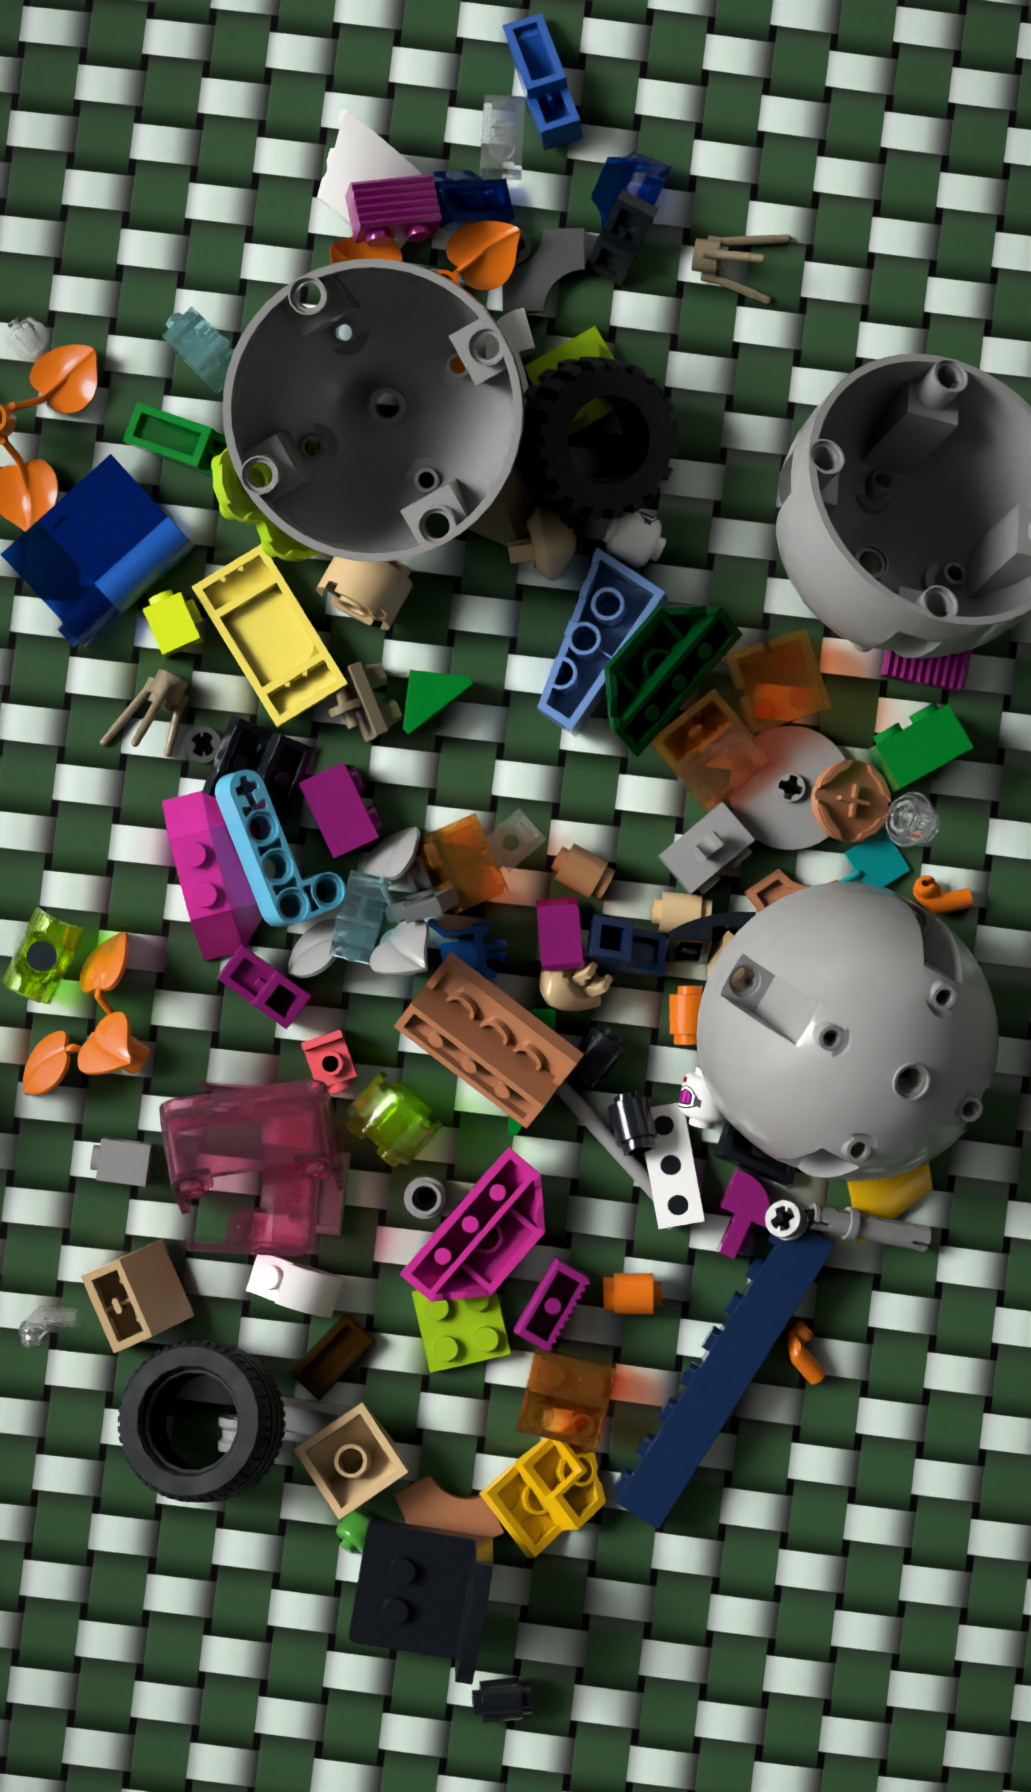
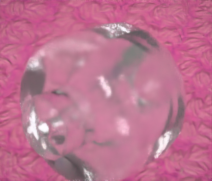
M19 315L7 325L11 330L5 335V342L19 359H31L49 344V331L34 315H29L25 319H22Z

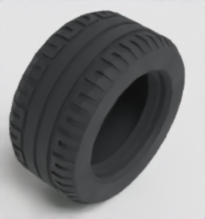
M183 1341L172 1346H166L164 1349L155 1352V1355L149 1356L147 1361L141 1363L140 1369L134 1371V1376L130 1377L129 1385L124 1389V1396H121L120 1402H122V1405L118 1409V1412H120L118 1416V1422H120L118 1433H120V1436L118 1438L123 1445L121 1449L122 1453H125L124 1458L127 1462H130L131 1470L135 1471V1475L142 1479V1483L145 1486H149V1489L152 1491H157L161 1496L181 1502L208 1503L226 1501L230 1498L238 1497L240 1494L246 1493L248 1489L255 1487L256 1483L261 1482L263 1476L268 1474L269 1468L273 1467L274 1459L278 1457L279 1449L282 1448L283 1442L281 1440L285 1435L284 1427H286V1421H284V1417L286 1416L285 1411H283L284 1402L280 1399L282 1397L281 1391H278L277 1388L279 1386L273 1381L272 1374L268 1373V1369L261 1365V1362L250 1353H246L241 1348L223 1343ZM202 1375H208L220 1381L232 1395L238 1413L237 1433L230 1449L216 1463L198 1469L184 1462L172 1448L167 1433V1411L174 1395L188 1381Z

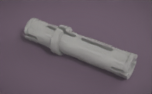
M812 1203L809 1208L815 1211V1213L807 1211V1228L809 1230L841 1235L843 1240L865 1239L918 1250L919 1252H925L928 1249L927 1245L922 1243L930 1244L931 1229L926 1225L911 1224L858 1212V1209L853 1207H846L843 1210Z

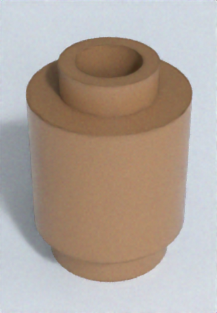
M573 843L570 850L562 846L551 866L553 870L557 871L554 880L587 898L592 895L599 900L615 873L614 869L607 866L608 861Z

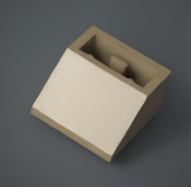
M163 1239L87 1271L81 1276L113 1353L151 1338L195 1316Z

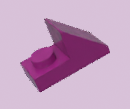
M577 897L536 900L542 972L584 968Z

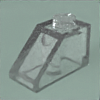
M485 94L480 178L522 180L525 96Z

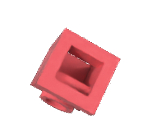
M343 1029L301 1043L318 1090L327 1088L330 1095L353 1087L350 1079L357 1077L358 1072ZM326 1056L337 1058L339 1065L335 1071L329 1072L324 1069L323 1060Z

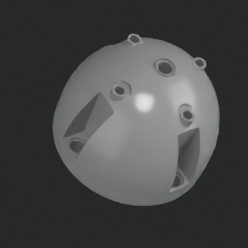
M374 258L348 260L315 269L297 278L270 298L252 318L233 352L227 370L222 407L224 433L234 469L243 487L264 515L283 532L314 550L338 558L365 562L394 561L431 551L449 542L478 520L503 489L514 467L523 435L525 414L523 386L514 353L503 331L485 307L464 288L435 271L402 261ZM306 283H313L320 289L321 299L313 308L303 306L299 299V291ZM344 324H347L352 329V336L349 340H343L339 336V329ZM482 334H491L499 342V351L492 359H484L476 351V341ZM456 357H460L466 367L462 373L454 371L452 367V362ZM385 393L392 394L398 399L399 410L394 417H386L379 412L378 400ZM311 439L317 440L321 445V450L317 455L312 454L308 449V443ZM257 462L267 464L272 470V480L267 486H260L252 480L251 469ZM423 472L432 473L435 479L433 486L426 487L421 483L420 479ZM441 513L446 516L450 524L446 535L435 536L428 531L426 523L430 514Z
M899 354L883 357L869 362L847 375L816 407L799 430L781 470L778 489L782 507L776 521V538L780 557L791 584L804 604L823 624L839 636L850 641L853 647L860 652H868L872 648L894 651L903 658H935L958 654L998 638L1031 613V406L1007 385L988 373L969 364L937 355Z
M834 882L801 889L782 897L752 917L735 934L717 959L707 979L697 1019V1053L700 1069L706 1087L723 1116L745 1138L767 1155L796 1167L808 1175L832 1181L865 1182L895 1177L917 1169L952 1146L967 1130V1122L975 1121L982 1113L983 1105L980 1100L985 1089L991 1088L999 1049L998 1020L988 982L979 964L962 940L936 916L905 896L883 887L858 882ZM744 968L743 977L738 982L732 983L735 972ZM909 1069L908 1077L903 1082L898 1083L900 1075Z

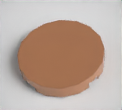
M841 760L826 767L816 779L811 793L812 812L817 825L829 837L841 842L865 841L875 836L886 824L889 813H887L888 803H891V791L886 778L874 765L859 760Z

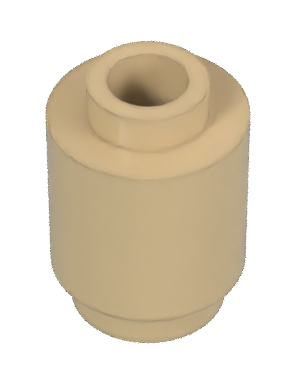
M663 891L661 899H653L651 923L659 924V933L670 934V930L684 923L711 915L712 900H704L702 895Z

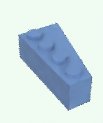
M596 547L586 580L583 582L577 605L567 625L558 656L555 658L537 706L544 717L574 737H577L606 694L605 665L656 606L666 605L669 601L665 591L598 547Z

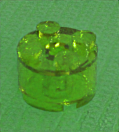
M379 1072L347 1108L350 1119L345 1124L360 1139L365 1140L368 1136L380 1147L377 1150L378 1155L390 1166L396 1168L400 1162L409 1165L443 1126L439 1119L434 1124L431 1123L427 1116L432 1110L411 1090L398 1080L392 1086L383 1081L388 1074Z

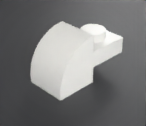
M520 308L503 315L497 320V324L506 336L514 353L521 375L523 392L525 393L529 386L521 358L534 355L535 345L525 310ZM488 334L485 348L486 359H492L499 351V342L495 336Z
M258 1251L246 1291L273 1300L275 1304L293 1310L331 1318L344 1278L309 1265L298 1264L268 1252Z

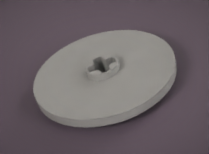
M782 726L762 732L742 748L731 767L728 780V796L733 814L755 840L769 847L782 850H798L816 845L829 836L817 825L812 812V790L816 779L826 767L846 759L831 740L805 727ZM791 776L797 779L796 786L802 789L800 795L793 794L790 800L784 798V790L779 788L780 781L787 782Z

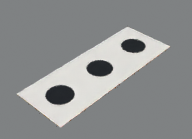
M678 1103L650 1107L658 1137L654 1139L656 1148L645 1153L658 1229L704 1222L686 1116L679 1111Z

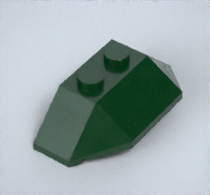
M657 605L605 665L604 673L609 727L633 756L639 757L743 635L721 607L716 605Z

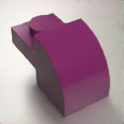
M242 944L217 976L219 981L252 1003L254 1007L286 1030L311 997L297 983Z
M737 1167L719 1203L721 1208L733 1214L717 1250L719 1253L735 1259L738 1251L746 1252L754 1235V1230L749 1229L751 1221L767 1228L765 1217L770 1207L769 1198L763 1186L752 1175Z

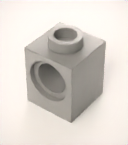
M104 1137L101 1139L100 1146H93L90 1169L97 1170L96 1180L146 1187L150 1183L155 1143Z

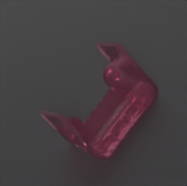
M305 1079L174 1098L165 1101L159 1107L160 1125L171 1189L182 1214L190 1213L189 1199L200 1198L213 1187V1177L296 1166L299 1174L306 1176L307 1179L312 1181L325 1180L333 1175L338 1191H347L341 1130L327 1085L322 1081Z
M194 1079L193 1088L199 1091L235 1093L234 1108L238 1117L248 1124L266 1125L260 1208L243 1207L235 1210L227 1220L225 1239L183 1237V1246L187 1251L290 1257L304 1255L312 1248L316 1237L324 1105L320 1096L310 1089L301 1087Z

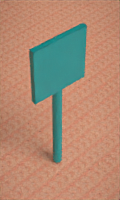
M883 828L875 836L862 841L843 853L854 872L838 882H854L859 878L861 883L884 887L911 869L886 829Z

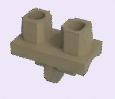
M357 662L341 671L349 685L334 693L338 706L328 710L331 719L343 716L348 730L359 726L365 742L383 735L388 731L387 728L402 719L401 711L394 699L378 705L372 690L388 684L387 676L381 663L362 666L361 662Z

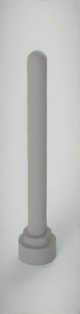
M565 1079L555 1093L653 1201L648 1170L635 1156H624L623 1149L617 1146L612 1130Z

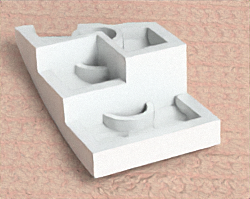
M343 109L338 117L341 126L335 148H330L327 158V172L322 178L317 198L339 219L351 226L345 198L351 182L423 174L348 110ZM435 186L439 200L443 193ZM394 238L393 240L401 249L406 243L407 238Z

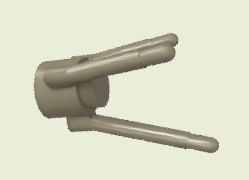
M785 234L737 237L708 235L707 239L696 238L691 271L702 272L701 281L719 284L749 298L769 304L771 297L719 275L717 271L725 272L727 260L759 263L766 261V256L763 254L728 251L729 247L726 246L788 243L792 240V237Z
M159 669L155 678H148L140 693L109 728L108 732L100 740V745L106 746L148 698V701L152 704L138 727L131 744L133 747H137L160 708L170 712L172 706H175L164 750V755L170 757L176 742L183 710L190 697L184 694L188 683L165 670Z

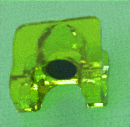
M36 906L1 983L5 985V988L32 1001L50 1005L57 994L86 929L69 922L64 923L51 917L50 913Z

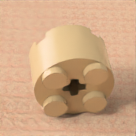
M333 557L316 590L321 596L327 590L334 596L330 604L352 618L370 626L376 619L383 622L380 629L389 630L413 587L412 581L408 578L411 569L398 560L365 562Z

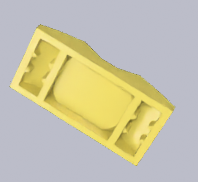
M261 544L192 586V589L277 728L330 697L339 689L349 685L273 560L264 553Z

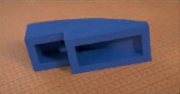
M542 13L503 25V31L543 150L546 151L583 139L581 121L568 89L566 75Z

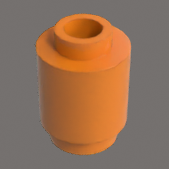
M678 986V994H669L670 1034H674V1044L697 1045V1019L703 986Z
M614 1273V1277H603L604 1311L614 1310V1315L654 1314V1306H662V1281H653V1273Z

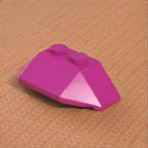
M198 791L162 801L171 851L190 922L204 961L233 954L241 944L247 947L263 917L216 798ZM251 821L249 826L250 833L257 839L253 822Z
M508 1147L427 1239L401 1271L400 1275L431 1302L491 1296L545 1233L541 1174Z

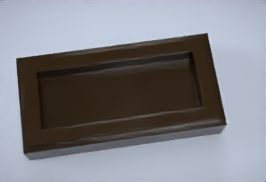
M346 1311L289 1373L320 1401L377 1339Z

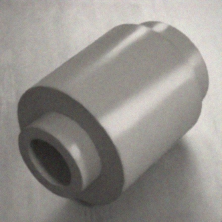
M420 1175L414 1178L408 1184L404 1193V1203L407 1210L413 1216L421 1219H429L438 1215L446 1202V1189L443 1183L431 1175ZM420 1189H431L434 1193L433 1200L429 1203L421 1202L418 1198Z

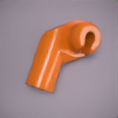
M929 875L919 877L913 887V894L917 902L936 915L973 907V899L969 887L947 892Z
M797 1321L791 1329L789 1327L786 1329L784 1339L792 1364L811 1385H814L825 1377L826 1370L804 1345L813 1339V1332L803 1321Z

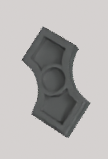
M584 228L543 229L541 243L536 253L526 263L514 268L508 280L502 285L503 314L520 308H524L526 314H544L546 300L552 288L567 276L585 272Z
M435 887L404 896L386 906L384 910L389 923L404 919L406 923L442 914L459 904L460 900L456 889L453 887L440 891Z

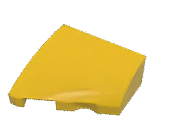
M929 1162L917 1169L891 1178L865 1182H847L851 1207L857 1208L858 1212L893 1220L933 1190ZM858 1239L859 1244L868 1241L865 1239Z

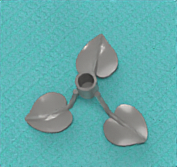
M416 826L403 829L386 837L373 848L365 862V877L370 882L379 880V889L388 905L395 902L388 889V881L402 877L415 859L420 840V830ZM423 919L406 923V920L396 921L398 925L387 931L382 936L380 944L375 947L346 932L341 933L342 924L339 920H323L309 928L296 943L288 963V976L290 978H309L325 971L337 958L341 949V943L349 942L372 953L370 967L377 974L411 976L415 973L428 971L427 947L429 942V926Z

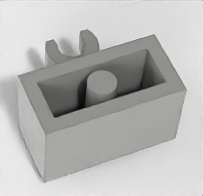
M721 802L657 857L689 894L697 889L703 895L721 879L716 872L728 862L735 868L752 853L748 845L755 839L724 802Z

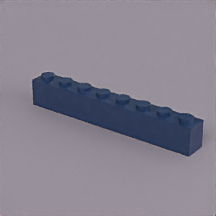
M789 1216L786 1223L782 1221L778 1225L784 1227L785 1229H789V1221L793 1217ZM806 1228L802 1236L792 1241L782 1240L770 1233L767 1241L772 1245L764 1258L757 1255L745 1274L750 1279L742 1294L737 1290L732 1294L723 1309V1312L728 1314L722 1326L720 1329L713 1326L701 1345L706 1350L698 1364L691 1361L682 1374L679 1383L683 1384L684 1387L676 1400L671 1396L666 1400L657 1416L662 1422L654 1435L647 1432L635 1451L640 1456L632 1470L625 1467L616 1480L613 1489L618 1491L615 1496L617 1504L657 1529L661 1527L834 1249L835 1244L816 1231Z

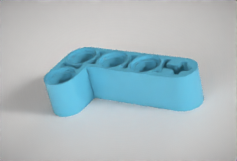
M246 769L220 778L215 787L216 800L265 922L274 927L298 924L341 905L345 899L346 887L342 878L336 873L325 872L301 878L260 775L255 771ZM241 785L244 792L238 796L236 788ZM251 805L252 811L243 813L242 809ZM252 819L260 826L261 832L258 839L254 838L250 833L249 826ZM268 858L275 865L276 871L273 878L269 877L265 871V862ZM319 882L326 890V898L323 902L316 895V886ZM283 897L290 903L291 910L288 917L283 915L280 909V902Z

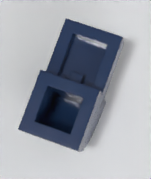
M594 915L590 919L586 962H595L598 965L596 970L615 975L619 971L659 978L665 973L668 934L634 928V922Z

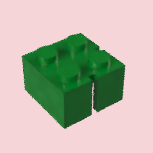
M933 702L909 716L912 725L902 729L898 722L873 737L876 745L869 748L868 752L879 771L886 778L891 792L907 786L974 748L949 704L939 709L937 704Z

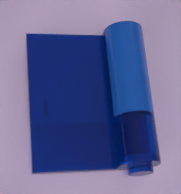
M109 454L0 555L63 623L57 629L73 647L79 642L87 647L195 549L196 546L113 455Z

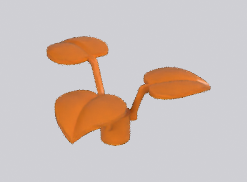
M481 221L465 225L452 235L446 247L448 259L458 268L453 272L448 270H437L435 272L452 280L459 286L458 278L463 274L465 282L473 289L480 291L496 289L503 285L512 274L521 231L514 225L498 221ZM352 236L335 242L330 247L331 264L354 259L373 258L402 261L401 250L393 239L388 244L371 247L365 242L355 243ZM456 357L453 360L452 367L454 371L458 373L464 372L466 367L461 358Z
M66 345L46 352L35 362L29 376L31 385L42 394L37 398L17 403L10 402L7 406L0 404V445H3L17 465H7L0 469V514L26 533H34L42 527L37 520L57 503L59 483L54 469L47 461L37 458L24 464L22 456L9 442L8 436L16 427V416L14 413L18 410L41 405L47 400L52 409L61 414L78 413L89 406L96 395L98 387V363L96 350L87 345Z
M125 931L112 936L93 950L86 959L80 974L79 983L81 990L86 994L95 993L96 1001L107 1013V1016L99 1022L95 1032L90 1034V1039L83 1046L77 1044L68 1045L69 1035L64 1031H56L43 1038L30 1054L23 1075V1091L25 1095L39 1096L57 1087L68 1071L70 1055L73 1053H79L78 1068L87 1075L107 1074L122 1069L130 1074H134L146 1064L150 1054L149 1046L131 1035V1023L128 1016L122 1012H115L104 996L105 991H110L118 985L126 969L129 953V935Z

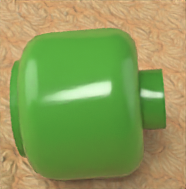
M361 1509L354 1510L344 1517L336 1528L337 1535L342 1539L340 1546L351 1554L355 1550L362 1553L367 1524L371 1519L375 1518Z

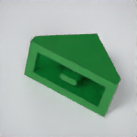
M410 670L403 729L409 737L471 689L474 686L472 680L468 676Z

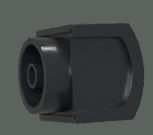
M376 1518L371 1519L366 1528L349 1627V1639L356 1644L455 1659V1682L472 1685L480 1650L493 1571V1537Z

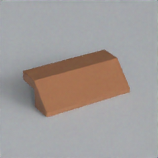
M452 952L444 959L394 1026L525 1128L540 1113L557 1088L584 1055Z

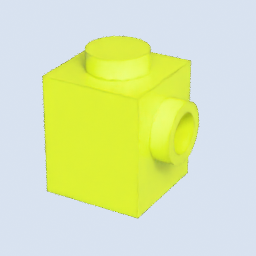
M167 590L148 599L150 606L142 610L164 657L167 658L204 641L196 625L202 622L203 619L193 598L186 601L181 592L173 595L171 590Z

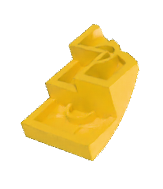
M584 1413L577 1414L542 1439L479 1493L527 1558L537 1557L562 1531L579 1530L606 1503L603 1486L597 1476L598 1464L596 1455L590 1451L585 1428L588 1425V1420Z

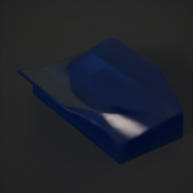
M635 151L628 156L607 157L590 197L601 215V229L604 228L622 189L656 207L672 166Z
M471 170L433 171L438 205L442 215L439 228L445 231H457L465 225L475 222L498 221L508 223L515 219L506 179H483Z

